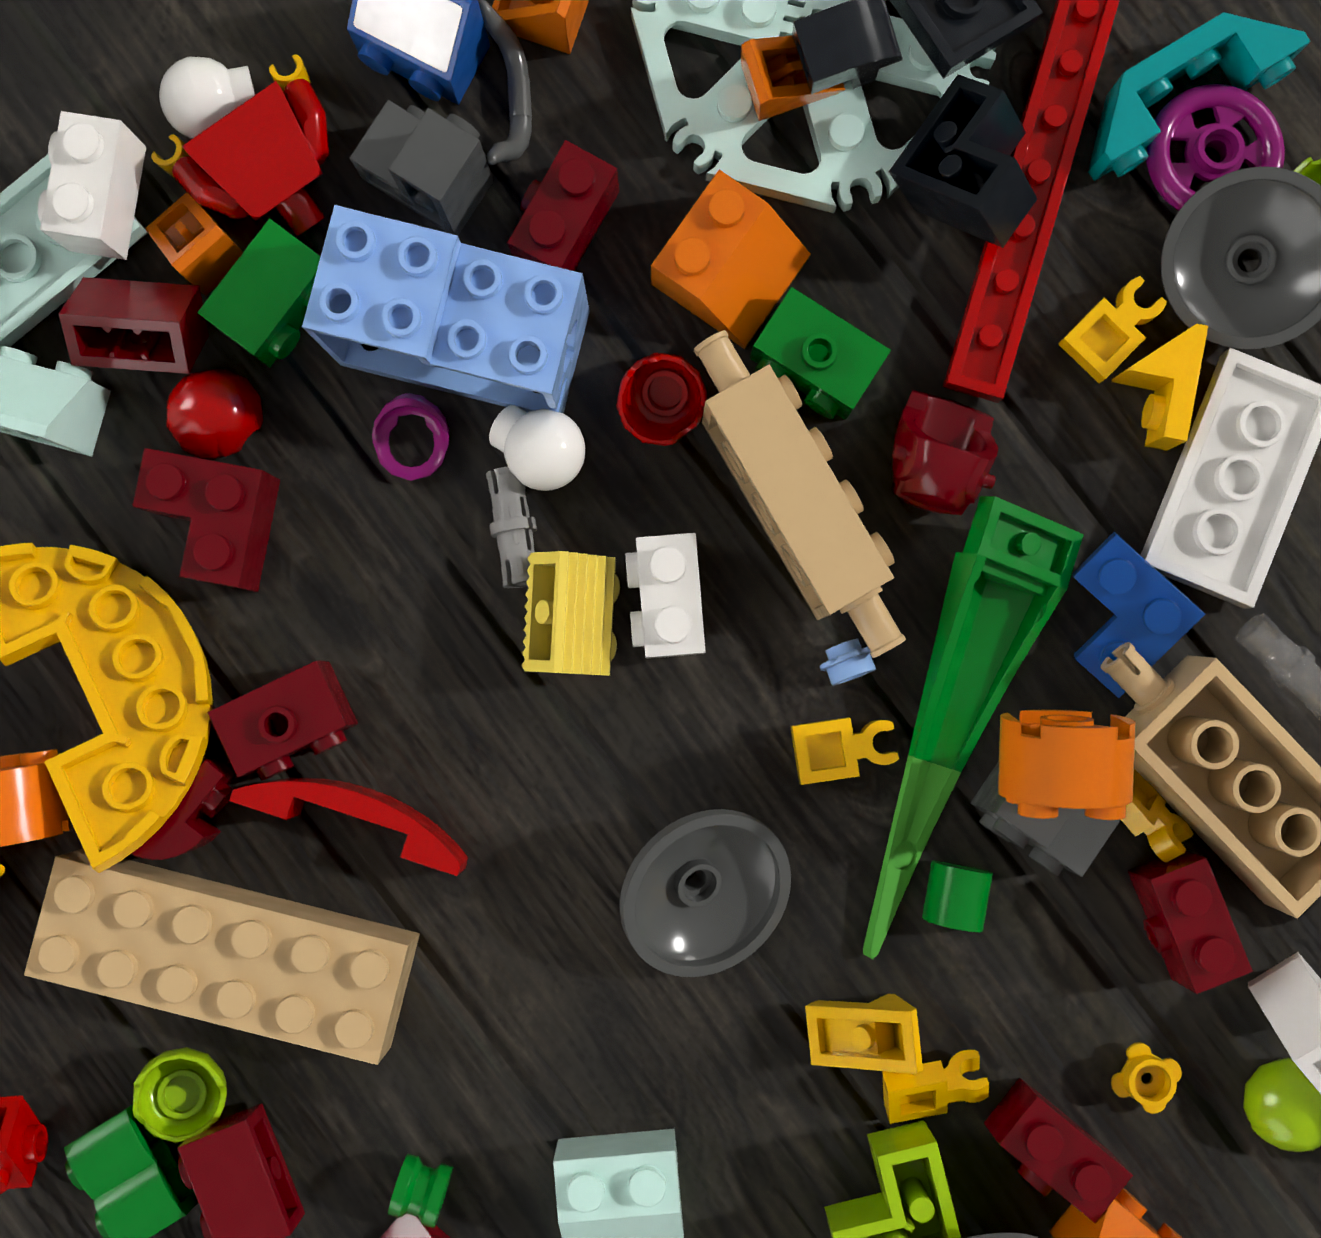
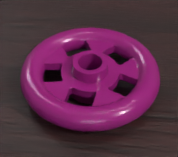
M1224 84L1197 86L1171 99L1154 119L1161 132L1146 147V152L1149 155L1146 159V164L1151 181L1164 200L1178 211L1196 193L1190 189L1193 176L1202 181L1211 182L1225 174L1239 170L1243 162L1249 167L1283 168L1285 160L1282 131L1270 109L1251 93ZM1212 108L1216 123L1204 125L1199 129L1195 128L1191 113ZM1242 119L1248 123L1257 137V140L1248 146H1245L1241 133L1233 127ZM1171 140L1186 142L1184 151L1186 163H1171ZM1205 148L1215 149L1220 155V162L1212 161L1206 155Z

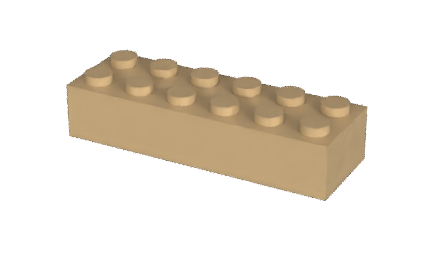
M84 849L55 856L24 976L378 1065L392 1045L420 933L128 859H123L103 872L98 873L92 869Z

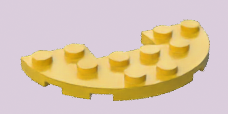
M33 543L0 546V661L5 666H8L61 642L103 734L44 761L92 869L101 873L122 861L152 837L177 809L195 779L208 745L212 723L207 713L212 710L213 698L206 657L195 632L172 598L148 576L144 577L139 572L123 565L116 557L75 545H70L69 549L35 547Z

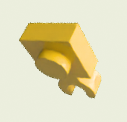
M1141 276L1132 279L1119 291L1116 297V308L1107 299L1103 298L1058 343L1099 384L1107 379L1146 339L1135 325H1143L1150 322L1166 306L1167 301L1163 297L1158 299L1149 308H1141L1135 303L1134 293L1145 281Z
M850 717L790 726L798 779L801 785L858 777L860 774L857 759L866 758L868 761L878 765H889L899 760L898 752L878 753L873 747V738L878 732L894 729V724L891 721H871L862 728L860 733H853Z
M1134 769L1133 801L1126 805V818L1121 819V821L1135 837L1144 832L1155 854L1162 861L1168 862L1185 853L1186 848L1181 842L1191 838L1194 833L1183 818L1175 813H1171L1165 806L1166 801Z

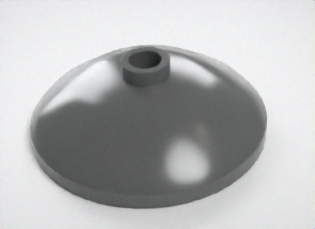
M1251 167L1225 174L1211 181L1192 195L1173 219L1166 234L1161 254V278L1164 292L1170 306L1179 319L1188 328L1195 324L1207 325L1206 340L1236 349H1261L1279 345L1298 337L1321 320V186L1312 179L1288 169ZM1245 249L1255 251L1259 257L1257 267L1251 272H1245L1238 266V257Z
M714 809L693 813L676 820L659 831L647 842L635 857L625 877L620 897V916L628 941L646 963L661 972L674 976L700 977L715 974L735 966L762 946L783 916L791 888V870L786 851L779 839L766 825L743 812ZM697 871L692 878L686 880L692 873Z

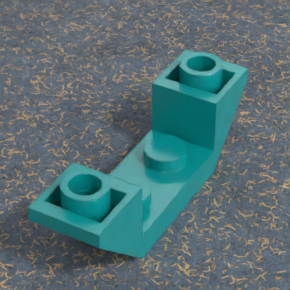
M1223 12L1126 70L1106 95L1088 170L1090 176L1096 181L1113 170L1117 177H1121L1139 166L1149 157L1145 149L1159 135L1161 130L1147 108L1172 91L1174 87L1171 82L1186 73L1190 80H1194L1219 64L1232 86L1246 91L1260 83L1265 90L1281 81L1296 69L1292 60L1311 42L1304 31Z

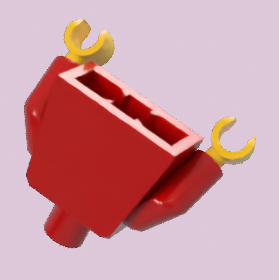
M295 54L292 55L297 67L294 73L288 76H281L277 73L274 64L270 65L269 72L274 81L272 84L187 143H184L176 135L171 134L169 139L176 144V152L170 159L164 160L155 151L151 154V158L166 173L175 178L198 204L233 219H241L250 215L254 220H258L276 207L294 234L299 236L325 218L304 187L323 175L319 166L328 157L329 147L325 110L310 84V78L301 57Z

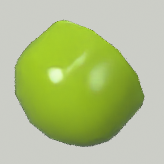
M188 1047L164 1051L144 1066L133 1083V1114L138 1122L143 1124L145 1129L154 1137L173 1143L185 1141L208 1130L220 1118L227 1097V1083L224 1072L207 1053Z
M1292 1058L1278 1059L1260 1065L1245 1084L1243 1108L1248 1121L1251 1123V1128L1261 1139L1281 1150L1305 1152L1319 1148L1321 1146L1320 1092L1293 1062Z

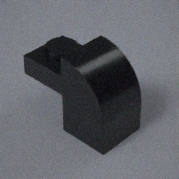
M851 0L793 21L792 37L811 94L848 80L851 81L853 89L876 80L879 69L903 60L885 0Z

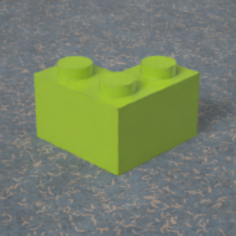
M924 1120L867 1134L881 1193L824 1207L832 1238H961L938 1144Z

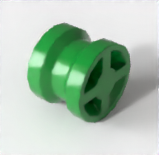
M408 1153L392 1194L388 1215L398 1218L406 1214L419 1217L422 1225L434 1228L445 1199L453 1167L446 1164H440L435 1168L423 1165L419 1156Z

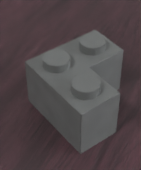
M387 100L350 157L362 179L447 233L458 236L494 182L486 160L487 155L484 153L481 142L478 139L480 134L471 124L455 114H449L447 119H445L430 108L424 112L413 105H409L407 110H404L390 100Z
M998 761L970 802V804L984 813L979 823L1003 840L1011 841L1024 849L1027 843L1033 848L1028 857L1054 875L1059 876L1064 868L1083 877L1120 820L1089 818L1084 815L1085 809L1059 808V815L1056 818L1040 819L1021 816L1018 814V804L1008 803L1006 798L998 794Z

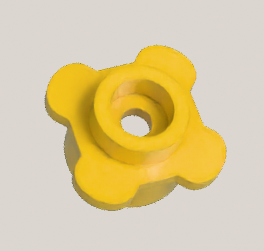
M1133 1043L1126 1050L1127 1061L1121 1072L1114 1074L1111 1078L1112 1090L1121 1098L1130 1096L1135 1099L1148 1113H1159L1164 1110L1166 1104L1173 1098L1176 1092L1177 1082L1182 1075L1181 1067L1172 1058L1161 1059L1152 1054L1150 1047L1145 1043ZM1144 1073H1150L1151 1080L1148 1083H1143L1141 1080Z

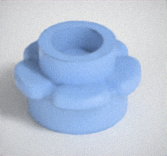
M858 639L849 640L825 650L828 661L820 665L821 671H827L832 686L848 682L876 670L870 655V649L868 647L861 648Z

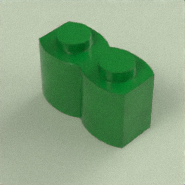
M133 1104L64 1147L67 1157L65 1163L67 1175L77 1189L84 1190L93 1199L96 1208V1227L103 1238H150L186 1216L198 1204L194 1190L188 1189L181 1179L178 1158L170 1150L168 1141L154 1137L145 1129L143 1124L138 1122L133 1114Z

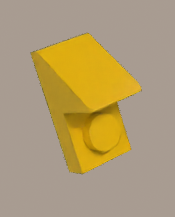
M1195 324L1112 379L1114 383L1155 391L1154 394L1148 396L1141 418L1142 428L1148 429L1145 440L1146 447L1167 451L1187 442L1208 331L1207 325Z
M886 994L869 1003L817 1000L805 1006L811 1065L918 1074L923 1071L917 1009L896 994Z

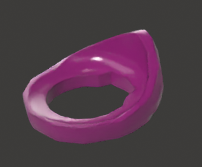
M414 393L399 395L386 403L374 421L372 432L373 444L380 464L391 475L410 481L432 475L443 464L449 447L448 424L439 408L425 397ZM411 414L425 417L426 426L433 432L434 438L433 454L427 462L416 467L404 466L396 461L389 445L391 431L398 425L399 417Z

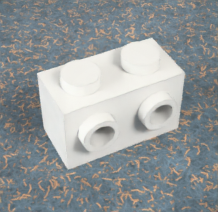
M61 111L58 131H55L50 137L48 145V156L51 163L47 190L41 193L38 201L40 230L68 251L127 260L146 146L121 120Z
M696 533L636 537L637 552L625 553L628 588L640 587L642 611L630 612L633 647L644 646L646 659L706 653Z

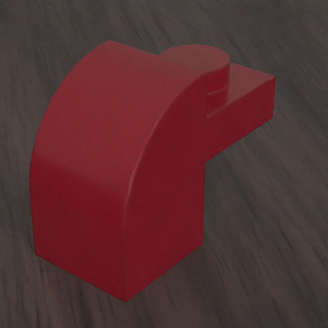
M223 757L205 760L199 767L190 789L177 809L152 837L131 854L151 860L169 859L201 848L216 838L221 831L204 816L208 815L212 818L230 800L233 788L229 785L237 777L232 764Z

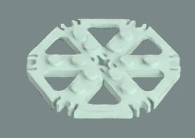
M632 0L631 18L665 140L667 142L671 134L680 129L673 139L672 150L676 154L681 152L690 143H696L703 148V153L694 161L693 170L697 174L705 172L712 165L714 158L719 160L717 165L706 173V181L710 182L720 169L753 193L834 213L837 207L832 198L831 189L837 190L836 198L838 205L845 212L849 211L853 204L850 188L860 185L866 188L872 204L878 203L882 195L883 186L881 179L887 188V199L899 188L890 175L889 170L911 139L903 147L895 150L887 149L880 145L874 132L862 86L853 89L851 81L848 80L843 82L844 91L803 106L819 166L811 173L801 174L754 162L743 153L742 145L769 118L758 121L742 70L741 59L702 97L695 99L687 98L677 88L664 42L665 34L670 28L741 46V44L750 39L791 36L793 21L851 0ZM890 16L903 60L879 69L876 77L877 81L936 95L939 98L943 96L957 74L989 85V81L974 77L971 74L970 68L979 66L984 69H990L996 58L997 53L994 52L996 48L943 79L904 20Z

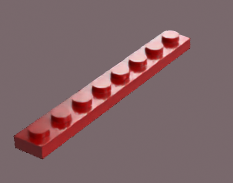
M1056 0L1021 119V124L1026 134L1011 153V157L1017 160L1038 199L1003 248L985 241L943 387L995 403H999L1004 398L1120 0Z

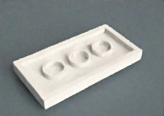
M1233 348L1222 352L1141 556L1163 576L1241 608H1254L1321 439V384Z

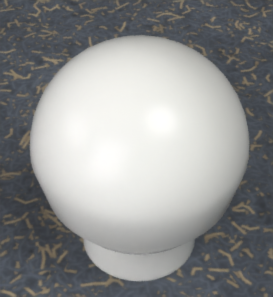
M186 57L174 63L164 74L159 91L161 108L168 122L178 132L192 139L255 96L248 66L227 69L222 63L205 57Z
M510 405L498 414L492 424L489 434L490 444L504 452L509 470L523 485L542 491L555 490L571 482L581 470L585 459V441L577 424L567 415L549 409L526 412L515 405Z

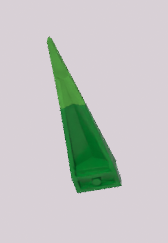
M980 496L963 553L955 552L863 946V954L872 960L881 949L917 863L973 749L1033 643L1067 591L1084 535L996 496Z

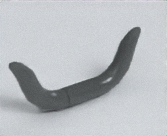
M479 0L484 27L497 43L502 53L508 78L510 132L507 140L495 143L487 153L488 164L495 165L500 162L519 159L529 146L532 133L530 78L524 50L515 32L486 0Z

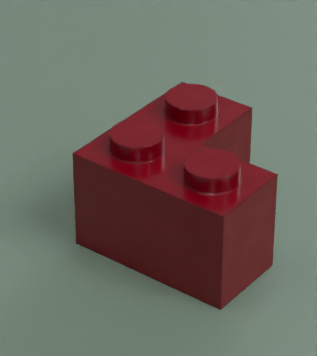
M144 448L132 507L160 516L190 521L179 577L258 592L280 479L260 469Z

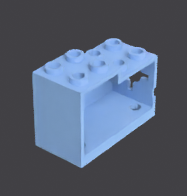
M334 205L302 328L344 367L504 407L515 405L526 412L549 409L564 413L590 310L583 273L463 244L460 242L458 235ZM362 344L377 347L378 349L367 351L363 349Z

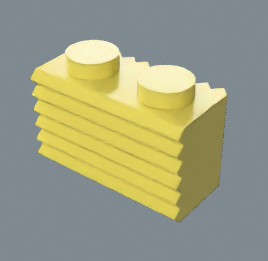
M569 551L531 553L527 558L530 563L527 569L530 577L526 581L529 589L525 594L528 598L525 608L528 612L524 617L527 625L523 629L526 634L523 640L526 648L522 653L525 658L521 665L522 668L528 672L610 676V664L617 649L616 638L612 632L613 607L620 591L619 579L615 574L616 557L580 554Z

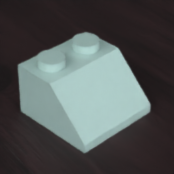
M1 346L0 432L92 457L111 391L91 381L93 372L86 368L62 361H57L55 370L36 365L37 356L11 347Z
M675 1129L558 1139L553 1165L558 1224L562 1238H684Z

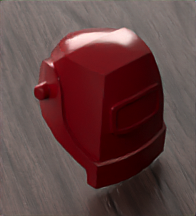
M913 390L900 416L892 452L893 494L905 503L922 510L939 514L962 515L970 503H975L982 487L992 489L996 481V477L989 474L998 453V446L991 435L994 418L991 415L958 402Z

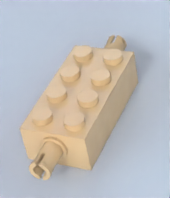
M723 330L715 333L694 348L696 356H699L719 391L718 394L705 401L702 424L816 620L827 617L840 610L841 614L848 612L870 649L872 658L880 656L906 640L878 594L883 591L881 585L894 578L889 566L894 564L895 561L889 547L878 532L869 535L858 514L864 511L862 502L848 480L845 479L839 483L827 463L833 459L831 449L822 433L816 427L808 430L797 412V409L802 407V401L790 379L786 375L777 378L770 364L750 375L729 340L727 331Z
M1130 642L1120 645L1112 652L1117 659L1113 661L1110 657H1106L1100 668L1105 673H1108L1136 702L1134 708L1125 716L1136 722L1134 769L1265 905L1298 919L1321 896V767L1217 658L1187 655L1163 679L1135 650V647Z

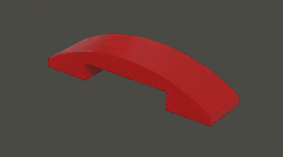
M285 778L233 789L229 800L230 802L285 820L301 815L304 803L308 801L408 834L400 858L458 876L465 869L468 861V856L460 846L428 817L391 796L356 784L320 778Z

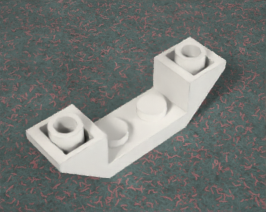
M1296 952L1249 981L1248 988L1293 1062L1321 1094V978L1299 952Z

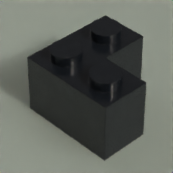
M957 74L889 170L890 175L915 211L1002 248L1038 199L1017 160L1010 156L1026 134V131L1004 90Z

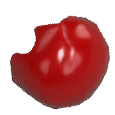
M653 353L638 360L626 371L620 381L616 407L624 428L642 443L662 446L673 445L700 423L704 413L705 401L707 400V390L698 369L681 355Z
M212 369L191 373L175 386L167 401V427L183 450L204 459H217L242 450L248 437L260 429L263 422L260 395L247 378L229 370Z

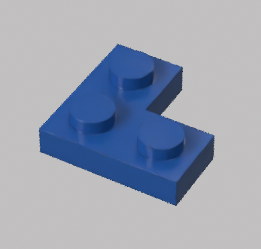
M1115 532L1072 573L1073 577L1114 613L1074 653V657L1118 698L1125 691L1108 673H1105L1100 668L1106 657H1110L1113 661L1117 658L1112 652L1120 645L1130 642L1135 647V650L1152 667L1205 615L1197 605Z

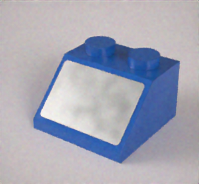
M352 0L347 30L358 51V58L366 66L383 75H388L391 70L409 79L408 83L410 86L428 99L439 101L442 96L458 105L460 104L490 47L478 0Z

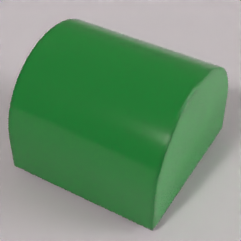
M932 860L922 918L927 922L951 929L983 932L993 873L989 870Z

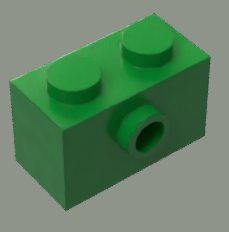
M269 218L197 313L270 368L276 359L281 360L287 357L299 341L300 331L298 330L303 325L321 256Z
M791 287L754 343L750 359L757 363L755 367L756 372L770 364L777 378L786 375L794 387L806 395L804 402L820 415L833 419L837 414L846 420L891 350Z

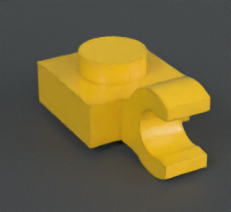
M963 1050L956 1053L950 1059L945 1069L941 1060L924 1063L923 1071L918 1074L882 1071L884 1105L889 1123L893 1124L948 1113V1103L959 1101L976 1103L989 1097V1082L987 1078L969 1080L962 1076L966 1072L979 1070L980 1056L978 1051Z

